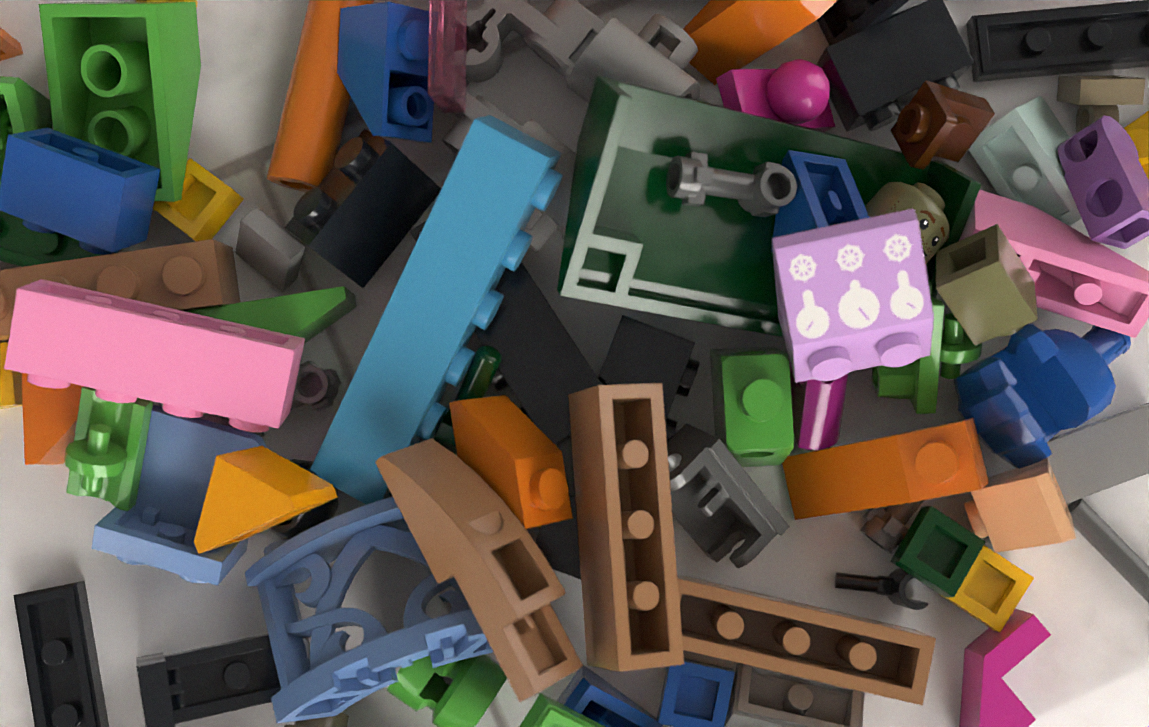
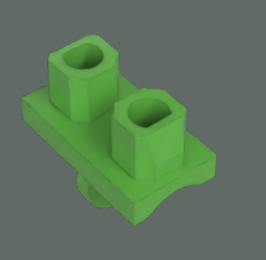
M928 281L934 316L930 356L918 358L914 362L901 367H886L884 365L872 367V384L877 397L910 399L916 414L936 413L940 362V376L946 379H956L960 376L961 364L978 360L982 352V343L976 346L973 344L953 313L945 315L944 329H942L944 304L941 300L932 297V284L930 281Z
M83 386L74 442L69 443L65 450V466L70 469L66 493L75 496L101 498L110 502L116 508L128 512L137 501L154 401L137 398V401L133 403L110 402L98 398L95 395V388Z

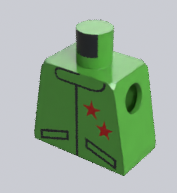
M774 346L711 349L715 437L721 440L742 467L781 465L794 448L788 353Z

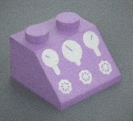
M914 208L772 238L778 318L795 383L812 379L831 381L841 378L851 371L881 365L901 367L914 362L918 358L930 356L934 316L918 218Z

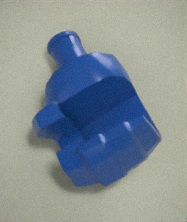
M1027 324L1021 330L1011 335L1008 345L1004 349L979 361L954 379L955 390L958 396L957 410L963 420L974 418L978 438L992 453L998 455L1015 468L1020 469L1042 461L1052 454L1047 442L1059 431L1078 427L1101 413L1111 404L1116 385L1108 365L1130 349V336L1093 325L1090 331L1079 337L1072 332L1060 329L1041 330L1033 324Z

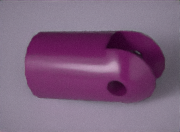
M789 360L793 432L797 446L807 450L830 448L837 443L840 436L849 373L831 381L812 379L795 383Z

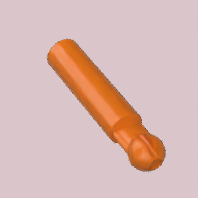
M309 0L267 174L269 181L293 190L307 192L312 188L318 187L334 167V160L339 150L351 99L337 73L340 8L373 4L374 0Z

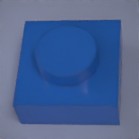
M684 658V664L667 666L657 714L658 724L672 727H724L735 671L732 668Z

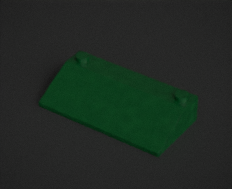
M597 75L577 143L557 292L560 296L783 337L778 318L773 252H771L776 214L768 217L752 216L751 213L745 211L740 206L737 199L705 195L704 205L695 207L682 205V198L670 197L666 189L669 165L675 156L685 157V154L690 152L707 154L708 168L748 174L753 173L755 166L765 162L778 163L782 166L783 158L788 150L845 159L864 205L889 182H903L911 186L918 182L926 184L942 197L945 203L943 212L949 222V237L939 250L959 241L982 184L941 161L931 159L926 168L920 170L910 167L901 151ZM935 253L925 265L927 279L932 284L933 298H936L938 294L936 290Z

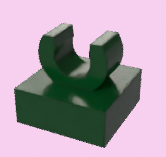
M933 506L921 507L890 562L943 597L954 598L986 541Z

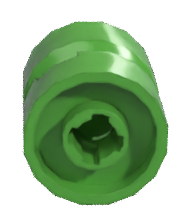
M487 654L466 658L435 668L432 666L430 656L412 661L413 665L405 668L401 667L396 674L398 682L389 685L386 691L414 711L425 707L431 709L432 723L437 727H475L500 691L507 677L500 664ZM442 676H448L453 681L449 685Z

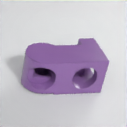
M1104 115L1058 146V156L1065 172L1064 178L1090 239L1121 249H1127L1149 236V180L1138 160V151L1130 135L1115 119Z

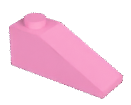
M979 190L959 241L998 224L1035 282L1037 308L1133 338L1137 337L1149 318L1148 270L1104 245L1091 240L1090 237L1037 207Z

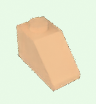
M1048 458L1020 469L1014 468L988 477L989 483L981 490L971 491L974 500L964 503L975 535L980 538L989 536L995 553L1063 543L1076 538L1072 516Z

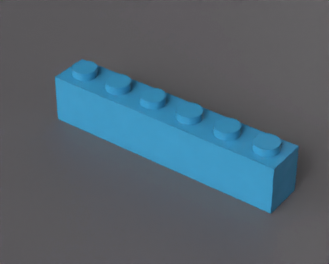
M492 115L474 119L310 468L320 478L366 505L389 498L392 495L375 461L383 455L420 443L421 439L425 441L431 439L436 434L448 410L447 407L439 404L448 384L455 387L460 384L475 356V352L468 349L467 345L477 326L483 330L487 329L503 300L504 295L495 290L505 268L514 272L520 265L533 238V235L524 230L535 208L544 212L559 188L563 174L554 169L562 155L561 152Z

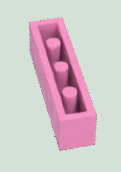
M41 279L17 288L4 369L28 374L27 381L34 385L47 388H67L70 386V383L95 388V395L106 401L133 403L137 401V398L163 403L162 410L171 415L198 418L202 417L205 412L228 417L229 425L234 428L260 433L267 432L269 427L279 429L290 414L305 338Z

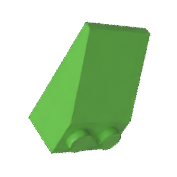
M196 1L39 4L53 130L159 168L160 174L154 201L176 202L181 200L201 70Z

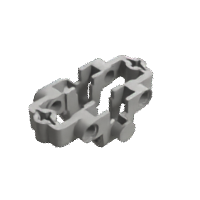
M485 0L478 10L467 9L458 12L446 23L442 37L445 51L436 61L435 92L442 105L459 119L442 139L444 144L458 155L474 119L492 115L562 153L554 169L563 174L559 188L544 212L538 209L542 216L530 230L527 227L524 230L533 235L529 246L532 250L538 252L556 229L562 233L564 240L576 153L531 119L521 126L490 101L481 96L475 98L464 89L470 82L480 83L489 80L499 72L504 57L502 42L511 31H515L524 38L526 44L538 57L565 77L567 87L588 104L597 75L709 103L700 96V84L698 81L683 71L698 52V47L694 40L669 18L660 14H654L637 35L615 17H612L605 23L576 0H554L544 14L525 0ZM483 39L486 48L483 52L480 53L475 49H470L466 54L464 53L462 45L466 41L477 45ZM659 42L672 52L668 58L655 49Z

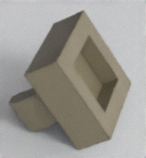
M1123 75L1059 76L1057 101L1079 105L1076 115V133L1104 115L1110 116L1119 123L1117 105H1143L1145 78Z

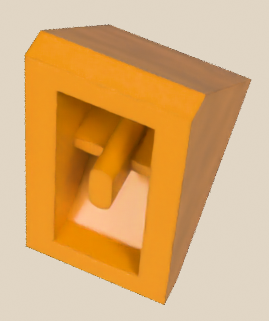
M264 446L216 455L194 544L198 554L243 541L338 498L333 484Z

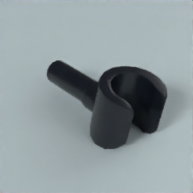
M901 568L894 570L889 576L878 575L874 577L836 572L835 588L885 595L894 604L913 610L924 609L929 604L924 601L907 599L905 586L914 577Z

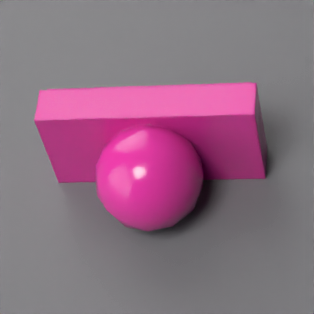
M796 59L782 63L777 69H731L716 78L723 106L726 108L822 132L836 127L829 104L830 82L823 69L810 61Z

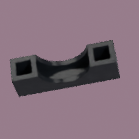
M622 315L598 379L603 385L662 383L667 442L673 437L678 421L667 418L675 395L678 394L687 398L699 369L700 362L690 358L695 342ZM574 495L569 496L573 518L542 525L535 543L552 569L581 580L576 498Z

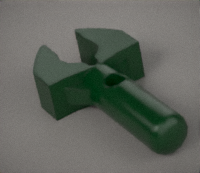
M483 345L477 349L454 401L483 398L502 359L500 352L496 348ZM449 409L439 425L434 440L456 455V444Z

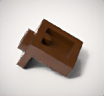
M925 80L910 103L901 110L896 123L890 131L909 166L923 170L934 156L959 163L995 113L985 98Z

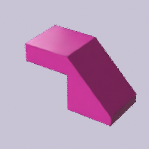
M1015 609L1001 632L988 628L965 648L959 727H1029L1036 721L1035 717L1002 679L1005 674L1051 636L1034 614Z

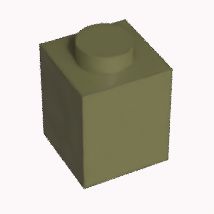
M998 224L936 252V290L975 346L998 336L1012 335L1021 330L1025 325L1038 320L1035 282Z

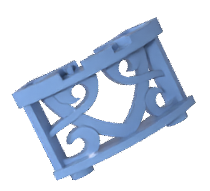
M393 496L335 516L291 539H282L269 544L263 551L264 556L245 572L247 586H257L280 681L281 690L271 697L277 724L337 716L364 697L398 682L395 668L400 666L402 668L413 665L412 661L430 656L432 666L435 668L466 658L494 653L455 577L439 584L433 574L422 580L407 600L403 617L404 628L391 633L366 611L356 608H341L355 575L374 550L404 556L430 569L412 533L407 532L410 529ZM335 561L334 564H333V566H332V568H331V566H330L329 564H330L331 562ZM309 577H312L310 586L305 592H295L294 584L305 582ZM452 586L455 590H448L438 596L443 602L451 604L450 613L437 618L428 617L426 606L429 601L439 592ZM297 598L305 606L316 608L315 615L302 620ZM347 626L363 628L364 637L361 645L346 651L345 645L350 635L346 631L335 632L336 628ZM308 637H311L310 648L307 640Z

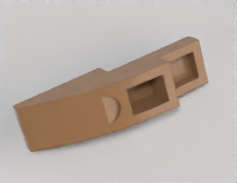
M432 438L383 455L377 459L375 463L437 583L439 584L455 577L519 702L536 695L583 667L550 604L565 595L566 592L526 528L498 494L458 456Z

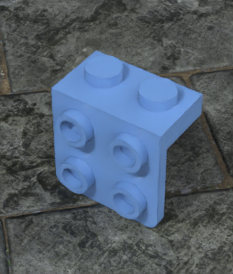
M153 405L136 504L128 512L115 507L95 525L91 549L115 555L120 561L127 564L149 565L176 573L188 582L210 583L218 586L247 551L249 538L200 554L197 552L194 538L216 455L258 446L266 447L265 441L257 434L201 418L171 415L163 411L162 407Z

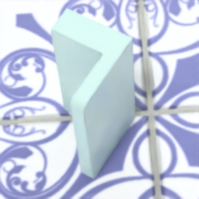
M1041 96L1013 109L984 129L968 149L999 196L1037 207L1068 226L1082 219L1064 178L1065 172L1058 156V146L1070 137Z

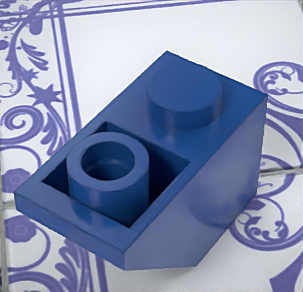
M389 1L340 8L337 73L373 136L432 143L439 13Z

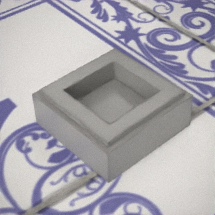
M255 207L240 221L235 253L283 292L298 278L305 246L264 211Z

